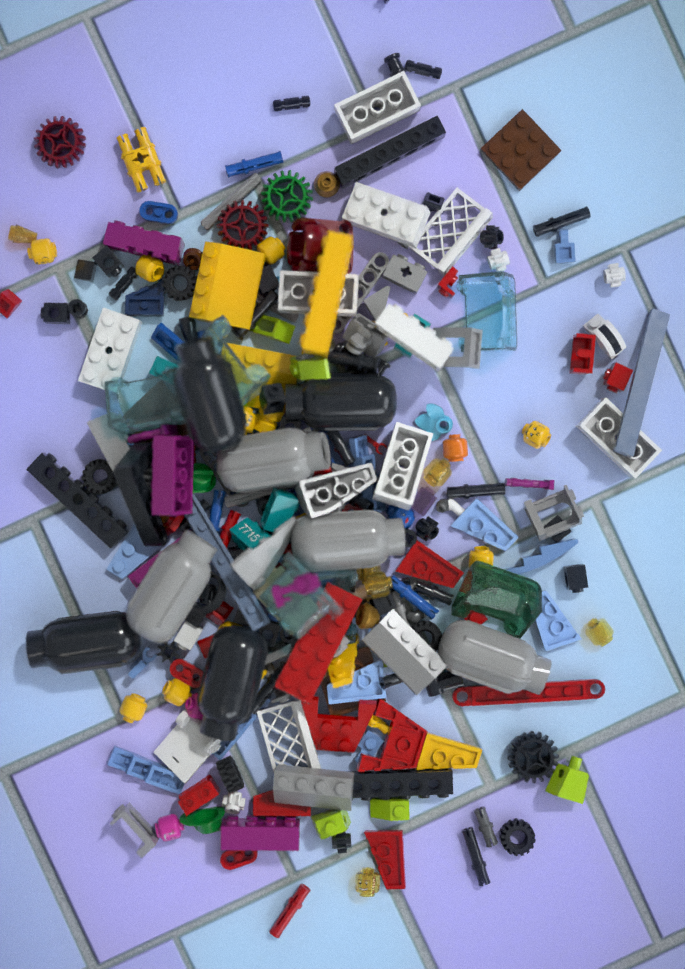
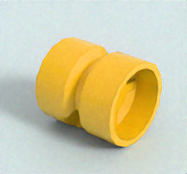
M260 405L258 411L260 414H256L258 418L254 429L260 433L276 430L278 426L276 422H280L285 410L283 409V412L264 415Z

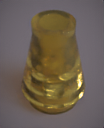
M17 224L16 226L11 225L8 240L13 241V243H31L33 240H37L38 233Z

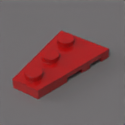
M418 540L395 570V572L454 588L464 574L460 569Z
M273 790L253 796V816H311V807L275 803Z
M403 830L365 831L364 834L369 841L372 854L376 859L386 889H406Z

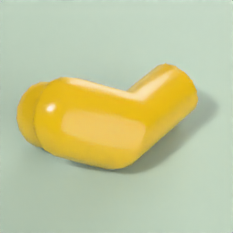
M372 715L368 726L378 728L385 735L389 730V726L380 717Z

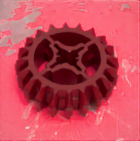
M53 116V122L46 119L48 124L45 126L41 123L42 131L36 130L39 137H34V141L38 142L34 145V148L39 150L37 155L39 157L42 156L41 160L44 163L48 161V166L50 167L55 163V167L59 169L62 163V166L67 168L68 162L71 166H74L72 160L80 161L77 155H84V151L80 148H86V144L82 142L86 140L85 135H81L84 132L83 129L78 128L79 124L77 122L72 124L73 120L71 118L65 120L64 116H61L59 121L56 116ZM63 128L57 134H51L52 131ZM69 130L74 134V145L68 142ZM46 139L52 143L51 155L46 150ZM63 140L65 144L59 143L58 145L55 141ZM63 151H70L68 154L60 156Z
M241 200L240 206H238L236 201H233V208L229 204L226 205L229 210L228 212L221 210L225 217H218V221L223 222L217 224L218 229H223L218 232L219 236H224L221 239L222 243L228 241L227 245L232 246L234 244V247L240 246L243 249L248 246V250H252L251 245L254 244L257 248L258 243L256 241L262 242L264 240L261 235H268V232L263 230L269 228L268 224L263 223L268 220L267 216L261 217L264 214V210L262 209L257 212L258 204L251 208L252 201H249L247 206H245L244 200ZM240 212L238 220L228 223L234 214ZM246 212L254 215L258 223L248 221L246 219ZM242 218L245 222V225L248 226L247 228L245 227V230H243V235L240 227H238V225H241L240 223L242 222ZM227 229L239 232L240 241L232 238L228 234ZM258 229L251 239L246 240V235L249 231Z

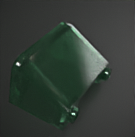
M474 561L469 567L452 604L451 615L466 618L470 614V610L503 621L506 633L521 639L542 613V589L540 584L532 579L482 561Z

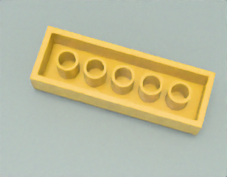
M329 231L328 236L323 238L322 248L324 254L323 256L320 255L317 267H319L318 270L320 271L319 275L315 274L313 286L315 293L311 294L308 306H310L311 310L310 314L306 313L304 320L306 332L301 334L299 343L304 353L328 357L354 244L351 235Z

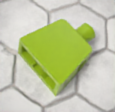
M571 756L568 766L559 763L550 778L545 792L583 804L589 778L588 773L579 770L583 759Z
M330 809L311 816L317 836L321 840L348 830L351 824L348 812L345 810Z

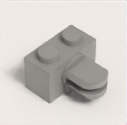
M358 313L357 317H353L350 320L342 338L347 340L346 348L350 352L357 355L364 352L366 355L375 358L382 352L389 337L377 330L374 322Z

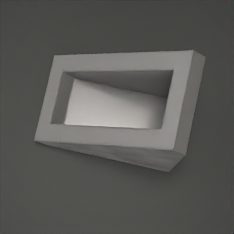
M389 286L384 287L363 301L374 321H377L386 308L390 291Z

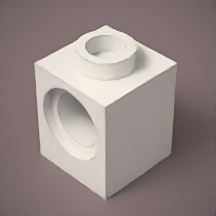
M185 621L174 639L177 642L176 646L185 651L187 649L191 650L204 628L200 626L197 628Z

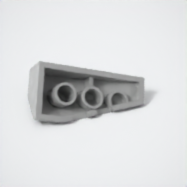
M372 463L301 480L297 483L295 491L302 509L310 518L331 513L377 482V477Z
M292 517L275 529L271 538L264 537L260 540L257 548L254 550L251 548L247 549L230 564L252 589L260 588L266 583V579L270 576L291 540L292 530L298 522L295 517Z

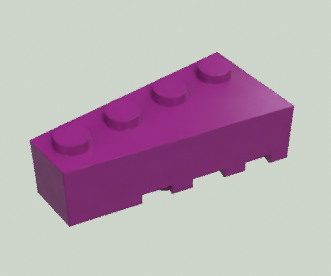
M114 220V223L108 222L103 240L105 247L108 246L111 249L138 256H148L150 254L151 257H156L162 262L180 266L185 246L181 237L166 235L156 230H144L143 227L133 225V227L126 226V223Z

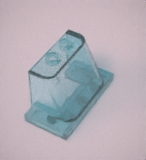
M290 552L283 558L281 563L286 570L259 595L268 606L266 608L273 617L277 616L281 620L280 625L286 631L290 630L299 640L327 614L335 621L344 611L322 587L316 588V591L304 595L295 592L284 594V597H291L292 599L286 601L283 607H276L272 587L274 585H280L281 587L290 585L294 578L308 573Z

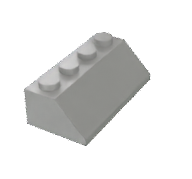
M108 413L87 422L114 473L115 466L131 446L128 442V433L126 431L123 433L120 427L122 422L118 415L114 416L113 413Z
M393 609L362 639L415 695H418L447 666L442 658Z
M278 764L274 771L275 803L351 811L354 772Z

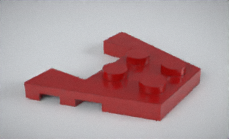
M318 696L313 697L310 705L301 701L316 750L355 753L376 709L377 703L374 700L359 699L358 717L318 714Z
M378 699L373 715L391 720V724L380 758L361 753L356 770L358 772H365L368 770L381 771L382 769L417 768L428 731L384 700Z

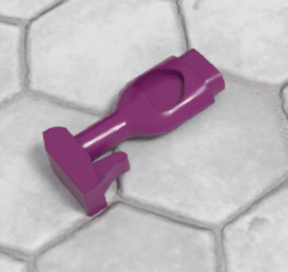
M161 425L158 429L128 436V442L136 444L151 440L154 436L179 434L177 425Z
M505 478V486L554 490V480L541 481Z
M310 572L297 576L290 585L283 587L274 585L272 587V594L276 607L281 608L286 601L292 599L291 597H284V594L295 592L304 595L316 591V588H320L321 585L317 573L311 574Z

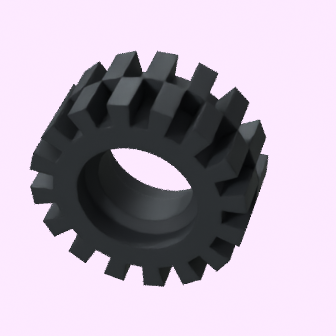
M181 265L174 266L169 271H166L165 277L162 278V281H164L162 287L165 288L164 293H167L168 297L173 298L175 301H183L193 297L198 277L195 276L196 272ZM177 276H183L187 280V287L183 291L177 290L174 286V279Z
M97 459L91 461L82 472L84 486L95 494L108 493L117 485L114 473L106 460ZM98 469H103L107 473V480L103 484H97L93 479V474Z
M425 620L412 625L411 628L417 634L422 631L431 633L432 641L428 645L437 652L442 633L437 625Z
M231 755L216 762L221 780L229 794L245 787L238 766Z
M514 818V821L508 820L509 823H504L503 829L501 828L500 840L503 848L509 854H514V856H518V854L524 856L525 852L528 854L530 852L529 849H533V843L536 841L532 827L523 819L518 820V818ZM520 830L525 834V839L520 844H514L510 840L512 832Z

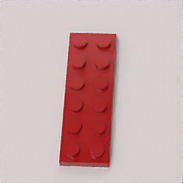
M327 582L317 602L321 609L306 623L274 686L275 688L310 705L362 602L361 598Z

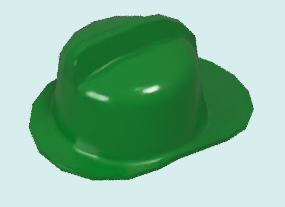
M204 463L193 464V493L211 491L216 485V477L213 474V470Z
M219 806L196 809L187 816L183 813L179 820L183 825L194 826L202 834H211L221 831L222 817L225 814V809Z

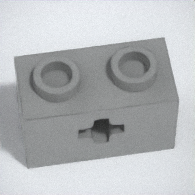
M393 254L382 278L417 294L427 274V271L424 270L425 267L419 263L413 265L407 262L408 258L398 254L396 256ZM405 269H408V270H409L408 273H409L410 275H407L406 277H403V276H402V275H403V272H402V271H405Z

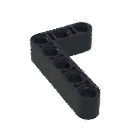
M152 442L134 444L114 468L117 484L142 543L146 547L164 546L167 543V532L160 515H152V496L143 477V473L153 461Z

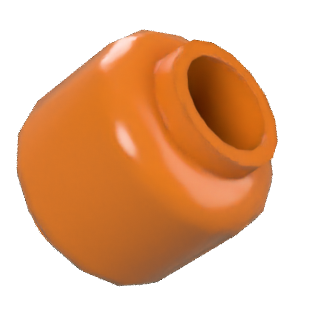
M460 434L449 435V439L443 441V456L449 462L464 461V458L468 456L467 440L460 438Z

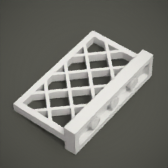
M456 188L444 202L441 210L435 213L423 230L419 241L427 240L428 250H419L411 246L409 248L445 276L493 219V213L489 209L482 207L459 188ZM457 194L464 198L465 205L453 206V199ZM467 208H477L481 212L476 217L468 218ZM465 209L466 218L455 219L454 210ZM452 210V220L441 221V214L444 211ZM466 222L467 229L464 232L456 233L455 223ZM453 223L454 233L442 234V225ZM439 225L440 235L429 236L430 227ZM454 237L455 243L452 247H444L443 238ZM441 238L442 248L430 249V239ZM442 251L443 258L437 264L431 259V253Z
M294 699L293 701L257 711L273 772L277 767L276 763L286 765L284 761L288 754L298 759L295 766H298L299 762L302 761L309 768L321 769L301 700ZM289 706L292 707L293 711L290 720L280 715L282 709ZM270 712L276 715L270 725L263 720L262 714ZM278 717L288 722L283 732L273 726ZM290 724L298 729L295 738L285 733ZM271 729L281 734L277 743L268 738ZM283 736L293 741L288 750L278 745ZM295 742L303 747L300 757L290 752ZM276 748L286 752L282 761L275 759L273 756Z

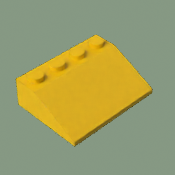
M205 241L189 317L202 322L250 330L266 254Z
M224 343L222 356L232 364L240 395L247 396V407L259 409V395L263 385L281 383L286 397V384H297V378L291 374L289 368L291 364L290 358L295 357V355ZM285 401V405H284L285 414H286V401Z

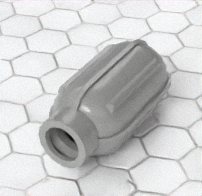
M284 428L244 435L240 445L218 452L216 458L217 473L221 482L228 489L236 493H248L272 489L273 487L296 485L301 480L311 478L315 471L329 469L331 465L330 449L326 435L323 432L307 435L302 430L296 428Z
M371 510L332 512L314 518L304 515L297 519L298 522L291 534V548L295 562L301 569L310 572L371 568L379 566L389 556L404 555L405 531L402 519H386L382 514Z
M185 530L177 543H173L162 550L128 603L126 617L130 627L140 636L156 643H165L176 634L210 580L209 563L218 549L198 535Z
M469 620L455 621L447 626L440 639L437 652L447 665L445 669L452 674L507 694L524 689L540 695L548 680L552 663L550 659L537 655L536 650L526 641Z

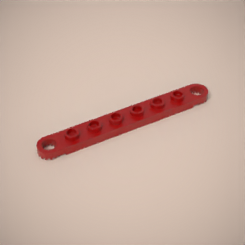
M598 679L547 681L540 695L524 689L507 694L485 685L460 686L453 691L452 699L456 705L462 707L587 700L602 697L606 689L603 682ZM599 684L600 692L592 694L590 691L591 685ZM461 691L467 693V699L463 702L458 701L456 698L457 693Z

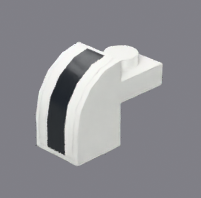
M599 314L583 325L589 334L596 335V341L600 349L611 359L626 348L625 342L617 329L608 319H603Z

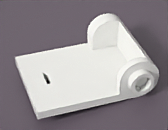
M186 709L176 718L175 722L177 725L154 751L184 783H187L206 759L221 747V740L207 737L200 732L202 720L190 717Z

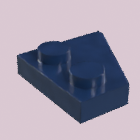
M160 279L158 280L159 282L153 285H147L137 292L125 295V315L164 316L165 288L162 287L164 281Z

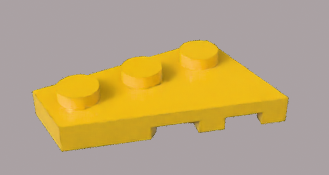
M358 634L346 637L350 641L347 644V648L338 657L333 658L328 667L334 689L353 682L354 662L358 652L357 644H359Z
M428 732L416 770L477 768L482 748Z

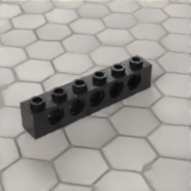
M437 115L334 167V173L338 177L342 189L445 138L446 131Z
M41 453L26 470L110 549L114 548L129 532L126 529L127 524L120 518L118 520L112 516L113 511L106 505L103 507L99 504L98 501L100 499L91 492L89 494L84 490L86 486L80 480H74L70 476L72 473L66 467H60L56 463L57 459L51 453ZM51 467L55 470L53 478L47 476V470ZM63 481L69 483V489L66 492L61 489ZM77 494H81L84 498L83 503L80 505L75 502ZM91 507H95L98 511L95 518L89 515ZM105 520H109L112 524L109 531L103 528Z
M451 768L372 770L365 772L346 771L354 772V783L359 782L362 785L360 790H353L352 801L353 798H361L363 801L372 800V797L389 800L395 796H399V799H410L411 796L430 798V795L446 798L449 797V794H453V771ZM432 779L438 781V785L434 788L428 786L429 781ZM412 780H417L419 782V786L417 788H411L409 787V783ZM375 781L381 784V787L377 790L370 787ZM398 781L400 786L397 789H392L390 783Z

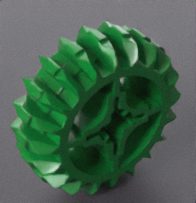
M282 170L280 171L281 177L274 173V181L271 178L267 179L270 185L264 184L263 188L267 191L261 192V195L267 198H263L261 201L262 204H267L264 207L265 211L271 209L269 212L270 217L276 213V221L282 216L283 223H286V217H290V222L292 223L294 222L293 216L299 219L301 218L300 212L303 215L307 214L304 208H311V205L306 202L313 201V198L308 196L313 192L311 189H307L310 183H304V176L298 180V172L293 177L291 170H288V176H285ZM290 182L284 189L275 188L281 183ZM295 185H297L303 193L302 200L298 199V197L293 193L295 190ZM290 191L291 199L284 202L283 194ZM272 193L281 200L279 208H276L271 201ZM290 204L299 205L294 210L284 211Z

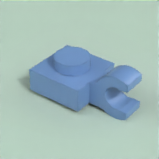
M568 229L558 231L560 244H554L555 264L576 262L575 243H569Z
M150 646L143 650V658L140 662L136 659L129 666L131 671L128 675L132 679L151 661L156 659L157 653L152 657L147 655V651L151 648Z
M368 729L358 744L361 750L355 756L354 761L359 762L361 753L374 756L384 740Z

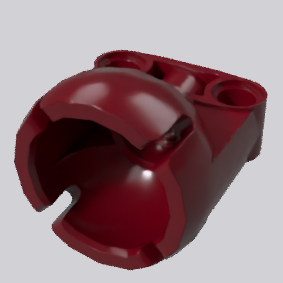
M296 219L291 226L293 231L289 233L287 239V260L291 265V270L319 272L317 264L319 256L324 254L322 248L324 236H328L329 231L340 233L339 226H341L343 234L351 235L354 243L352 224L347 220ZM354 244L347 274L351 273L353 267Z

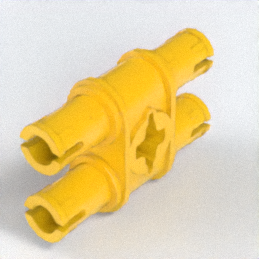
M141 127L143 136H141L139 129L134 131L140 145L138 149L132 148L128 134H122L125 142H123L121 135L116 137L122 151L121 159L125 163L128 171L127 175L132 178L137 193L142 192L139 184L142 185L144 191L148 189L142 174L143 171H150L155 186L160 185L157 177L160 178L161 184L166 182L160 167L162 162L157 156L155 144L151 143L146 127ZM142 156L144 163L140 164L138 157Z

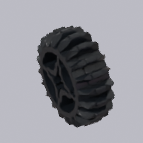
M530 731V736L528 737L526 732H523V739L516 736L519 742H511V745L515 748H508V752L513 754L507 756V759L512 761L508 765L510 768L515 767L512 773H518V779L524 777V781L528 783L531 777L533 783H536V778L543 782L542 776L545 775L547 778H550L549 770L555 772L552 765L557 766L559 764L554 760L559 758V754L554 753L558 748L556 746L551 747L554 741H548V735L542 737V733L538 731L535 737L534 731ZM528 743H538V745L531 749L523 747ZM544 746L548 751L547 762L541 758ZM519 752L525 756L522 768L518 763ZM528 754L536 755L538 760L530 759ZM535 765L542 767L537 771H528V769L531 770Z

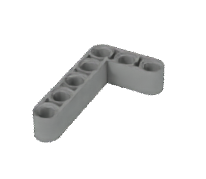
M378 252L373 255L359 275L358 289L363 291V296L358 298L357 310L388 266L389 259L385 253ZM377 258H382L385 260V265L378 267L374 261ZM367 273L374 276V280L370 283L366 282L363 278ZM337 316L336 320L341 323V327L334 330L333 334L341 333L352 317Z

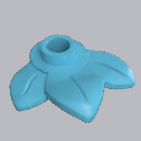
M432 403L426 405L427 413L421 414L415 419L418 427L433 433L431 441L437 440L441 434L450 432L453 427L452 419L444 415V411L440 406ZM445 421L447 425L442 427L440 422Z

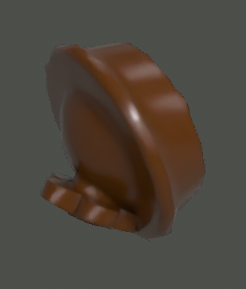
M197 248L187 249L183 254L184 265L190 267V270H199L203 253Z

